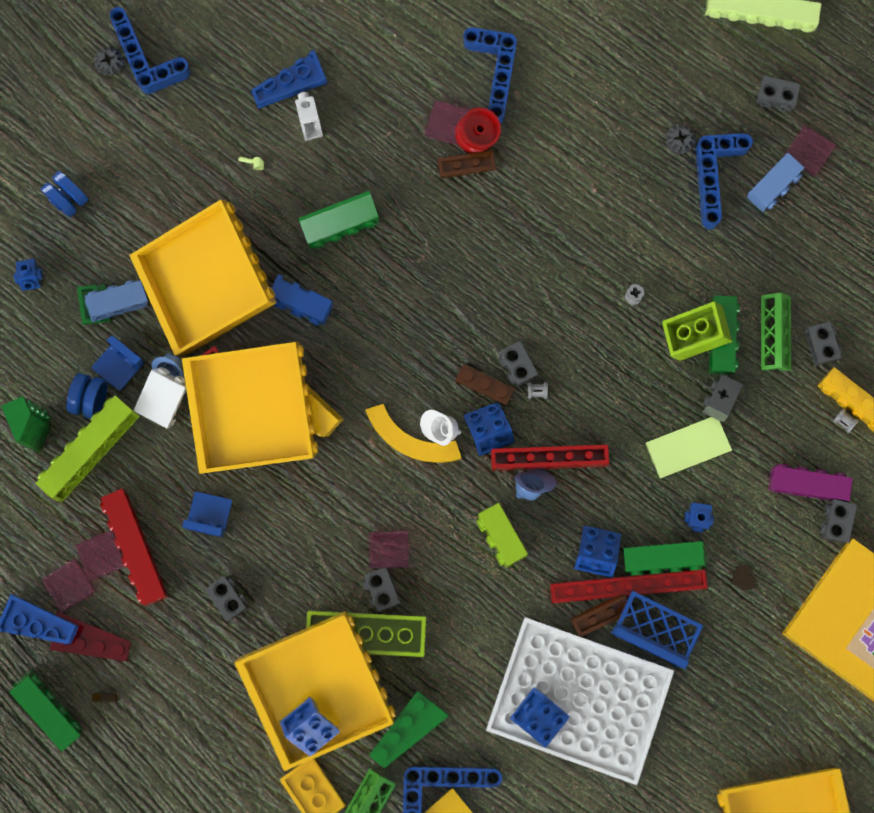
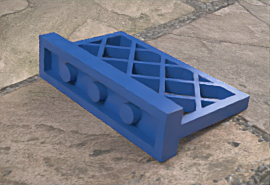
M631 591L611 634L667 662L686 669L688 658L703 625ZM634 597L642 601L644 608L636 611L633 610L631 603ZM652 607L659 608L661 617L651 620L648 609ZM645 610L648 621L638 624L635 614ZM632 615L636 626L631 628L623 626L622 623L625 617ZM673 615L677 618L679 625L669 628L666 617ZM662 619L666 630L656 633L652 622ZM650 624L653 635L645 637L642 635L640 627ZM691 624L697 628L693 635L687 637L683 626ZM680 628L683 639L674 642L670 631ZM667 632L671 643L662 645L657 636ZM685 641L687 650L684 655L677 652L675 644Z

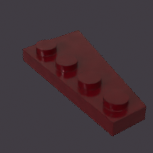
M56 611V615L79 625L72 644L51 641L49 650L128 661L131 641Z

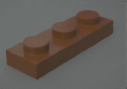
M493 150L438 158L440 179L496 170Z
M465 364L462 365L455 379L456 383L504 406H507L515 389Z
M620 594L571 617L570 619L579 637L584 636L618 620L627 602L626 596Z

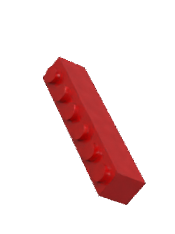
M608 445L491 449V471L607 467L609 465Z
M122 488L101 497L103 502L100 503L101 509L104 514L107 513L109 521H107L108 527L116 535L114 542L118 550L121 549L123 553L121 559L125 568L128 567L131 573L128 577L132 586H136L138 592L135 594L138 602L142 603L143 606H149L167 598L168 594L127 491Z

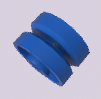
M58 170L52 176V181L58 188L46 182L40 190L59 211H62L71 218L77 212V209L70 201H74L78 206H83L89 199L69 178Z
M77 373L69 388L66 402L67 412L76 416L83 413V416L87 419H91L96 412H100L104 407L107 396L108 384L106 379L95 377L91 380L90 375Z

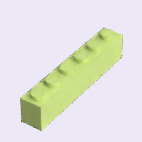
M707 0L705 15H709L712 18L722 17L728 18L731 21L742 20L750 24L762 23L769 27L782 26L785 29L795 28L801 29L803 32L815 31L819 24L821 3L803 0Z

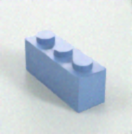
M787 153L749 192L747 198L762 212L766 208L771 209L778 202L776 198L779 195L783 197L790 190L788 186L792 182L796 184L803 176L801 172L804 167Z
M130 280L125 285L118 287L117 285H112L100 292L94 290L85 296V303L92 322L147 307L148 304L141 280Z

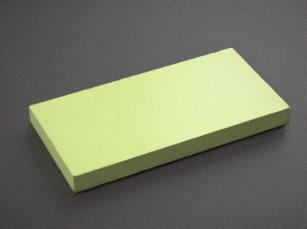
M713 417L645 443L660 479L732 451L720 421Z

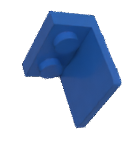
M111 335L107 340L111 345L95 362L92 369L117 390L122 391L145 362Z
M499 402L464 415L479 456L491 452V449H499L515 443L512 429Z
M195 492L188 520H184L182 528L224 538L232 500Z
M584 525L574 569L612 578L617 566L621 534Z
M534 687L509 719L542 746L547 747L570 716Z
M311 697L280 721L285 737L309 756H312L340 732L337 726L320 713L315 700Z

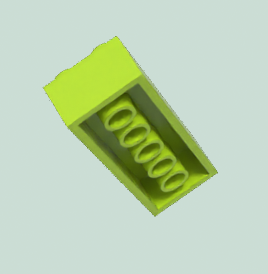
M117 396L110 397L104 403V408L91 417L89 425L79 430L77 433L78 437L74 441H70L64 447L65 451L51 461V466L48 470H44L38 475V481L35 484L52 499L62 503L140 416Z
M307 611L306 628L341 612ZM347 613L348 616L351 615L354 619L356 634L360 633L364 644L362 647L364 652L368 651L369 654L424 657L426 617Z

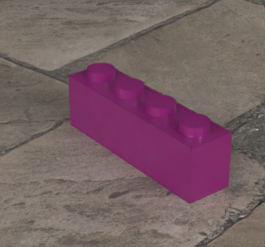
M777 464V466L771 468L768 491L829 501L835 499L849 502L852 478L847 477V474L844 473L830 475L825 470L811 472L806 467L792 469L787 464Z

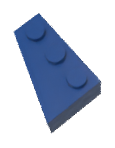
M278 274L272 286L276 301L274 307L282 311L284 309L292 311L291 314L298 318L306 317L314 325L318 326L319 323L325 325L332 310L333 302L311 290L308 291L299 287L300 285L295 282L291 284L284 281L283 276Z

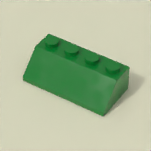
M370 191L298 218L310 249L321 248L326 242H336L344 235H354L360 229L365 227L367 229L372 228L379 222V216Z
M24 396L2 405L1 408L15 441L35 452H40L51 427L49 423L51 417L48 411Z

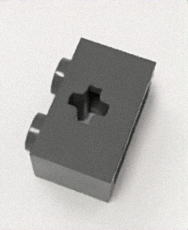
M723 374L718 380L714 379L710 387L713 391L711 395L707 394L702 404L705 406L703 413L724 423L743 384Z

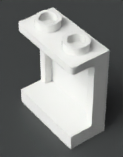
M159 367L151 370L133 411L165 428H169L175 423L176 418L174 416L185 394L186 383L185 378L175 377L169 374V370Z

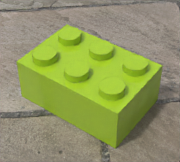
M715 301L662 321L670 355L679 361L732 342L723 306Z
M499 503L478 514L476 523L481 532H486L488 536L486 541L491 549L495 548L497 552L495 557L500 566L504 565L507 568L528 555Z

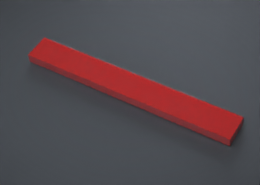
M705 569L550 584L552 604L614 598L620 594L630 596L631 591L640 595L708 589Z

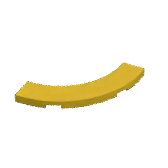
M384 404L365 409L376 432L388 445L401 454L424 462L445 463L462 459L456 440L451 441L445 446L418 440L406 434L392 421Z

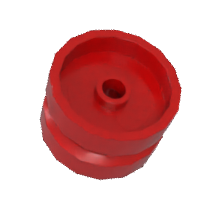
M486 108L470 110L458 121L455 128V138L458 145L470 154L487 151L498 141L501 134V124L498 117Z

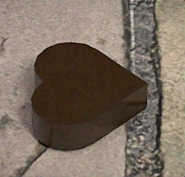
M746 565L738 566L730 584L743 590H751L755 586V580L751 576L750 568Z
M102 692L92 694V702L117 703L118 695Z

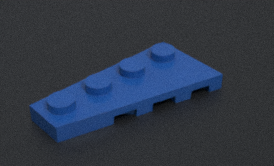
M315 50L309 52L307 57L298 59L293 66L288 69L284 68L279 72V75L274 78L270 77L253 88L251 92L259 109L327 84V80Z
M10 594L0 618V632L64 644H72L79 625L13 594Z

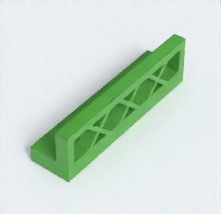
M782 292L761 295V370L764 371L775 369L791 371V296ZM775 299L774 307L769 310L767 308V300ZM772 316L775 319V324L770 329L767 326V321ZM773 335L775 343L770 348L768 346V339ZM771 354L775 356L774 365H768V357Z
M369 768L345 813H380L396 783ZM382 784H388L385 791L380 793ZM376 801L375 809L370 811L369 807Z

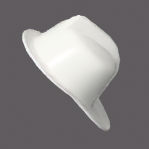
M428 410L421 417L420 426L424 436L439 445H448L457 435L461 434V430L458 429V423L453 417L446 416L436 410Z

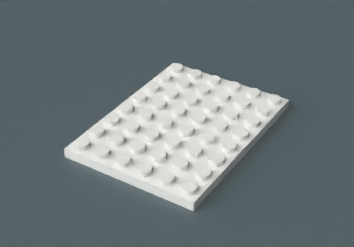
M524 617L486 731L637 785L674 670ZM534 687L570 716L547 747L542 746L509 719Z

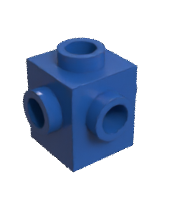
M35 258L16 262V273L13 276L15 283L19 284L21 290L41 288L43 273L41 268L38 267Z
M691 503L689 511L685 513L687 528H692V532L703 533L704 530H708L710 526H713L714 515L711 514L712 505Z

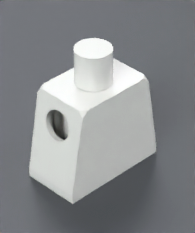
M307 92L298 94V99L295 103L305 141L323 137L314 98L312 96L309 97Z

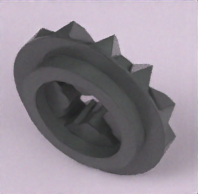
M112 46L109 48L103 47L102 50L97 51L94 57V66L103 75H114L123 67L124 59L121 52ZM107 55L109 56L110 59H112V60H111V63H110L111 66H109V64H107V62H104V61H106V56H107Z
M677 124L667 132L666 143L673 152L686 153L694 147L696 134L686 124ZM679 132L682 137H687L684 139L683 144L681 140L676 139L679 136Z

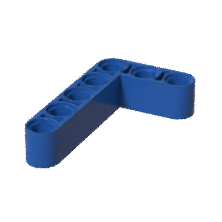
M115 7L111 10L110 19L142 92L151 94L181 82L190 76V67L187 61L181 57L150 68L125 10L121 7ZM118 17H123L122 20L116 21ZM125 33H130L127 37H123ZM131 49H137L134 53H129ZM138 65H144L141 69H136ZM181 66H184V67H185L184 70H182V71H177V69H178L179 67H181ZM164 73H167V74H168L167 77H165V78H160V76H161L162 74H164ZM145 81H151L148 85H143Z
M468 28L463 35V45L466 49L497 55L488 110L501 114L498 117L501 124L504 120L516 51V37L510 33ZM474 37L476 40L469 41L468 38ZM487 40H493L494 43H493V44H487L485 41H487ZM504 43H511L512 46L506 47ZM508 60L510 63L502 64L501 61ZM504 77L507 80L504 82H500L498 78ZM500 94V95H502L504 98H503V99H496V98H495V95Z
M748 134L703 136L696 146L701 219L703 226L707 229L716 228L722 219L717 157L743 156L747 154L753 144V140ZM738 142H744L747 147H741ZM720 143L727 144L728 148H722ZM701 144H707L710 149H703ZM703 162L710 163L711 167H705ZM704 180H710L713 185H706ZM706 198H712L714 200V203H708L706 201ZM707 216H714L716 222L709 221Z
M410 766L404 774L403 813L411 811L415 813L422 812V786L493 788L501 784L502 775L498 769L486 767ZM411 770L417 771L419 774L418 780H409L408 772ZM430 771H436L439 774L437 781L432 782L428 779L427 775ZM455 771L458 773L459 778L456 782L448 780L447 775L449 772ZM470 772L478 773L479 778L476 782L468 781L467 776ZM491 772H496L499 776L495 783H490L487 780V776ZM410 791H415L418 794V799L414 802L407 798V794Z

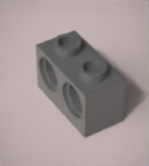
M763 76L756 103L767 108H779L780 111L784 112L792 111L797 103L800 84ZM765 91H770L772 96H768ZM783 95H788L791 100H786Z
M831 322L811 326L804 331L815 367L837 362L842 358V348L837 344L835 338L837 336L836 329L831 325ZM818 331L824 332L826 338L821 339L818 336ZM828 349L831 352V357L825 356L823 350Z
M521 341L500 351L498 360L502 368L506 367L509 374H507V377L511 384H515L518 388L537 378L538 373ZM515 353L518 358L515 361H510L507 355ZM522 369L527 375L524 378H520L516 375V371Z
M835 499L829 501L824 509L826 519L821 524V539L841 544L849 543L857 505ZM836 507H840L843 510L842 517L836 515ZM832 526H836L839 529L838 536L833 535L831 531Z
M386 567L364 575L365 580L362 583L366 592L370 591L372 598L369 600L373 610L377 609L380 613L401 604ZM375 576L382 578V584L379 587H374L371 583L372 578ZM382 594H387L390 598L387 605L379 603V597Z
M223 576L208 586L205 591L226 622H230L248 609L246 606L248 601L242 593L239 595L235 588L238 586L231 577L228 579L227 576ZM222 584H225L228 588L225 595H220L218 592V588ZM236 600L239 606L236 611L232 612L229 609V604L231 601Z

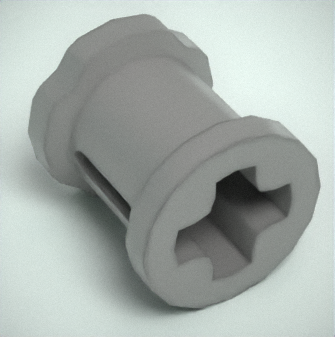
M638 284L631 285L625 294L626 301L631 305L640 303L644 296L643 287ZM633 291L635 292V294H638L637 298H635L634 295H631Z
M528 382V399L532 397L547 399L548 383L532 384Z
M845 408L833 420L834 423L838 422L843 426L847 433L859 421L858 418L854 419L849 415Z

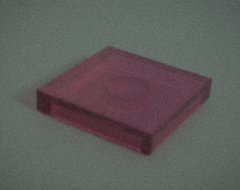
M435 100L425 136L458 145L455 138V128L458 121L470 109Z
M804 125L785 155L789 153L804 167L803 170L815 177L836 145Z
M108 531L75 545L88 581L95 580L125 567L121 559L123 557L122 553L114 542V539H116L114 532Z
M408 531L369 532V568L409 567Z
M73 559L42 579L61 613L96 592L77 559Z

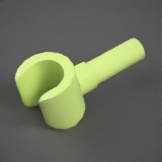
M239 157V161L253 164V169L264 170V161L260 157H255L254 159Z

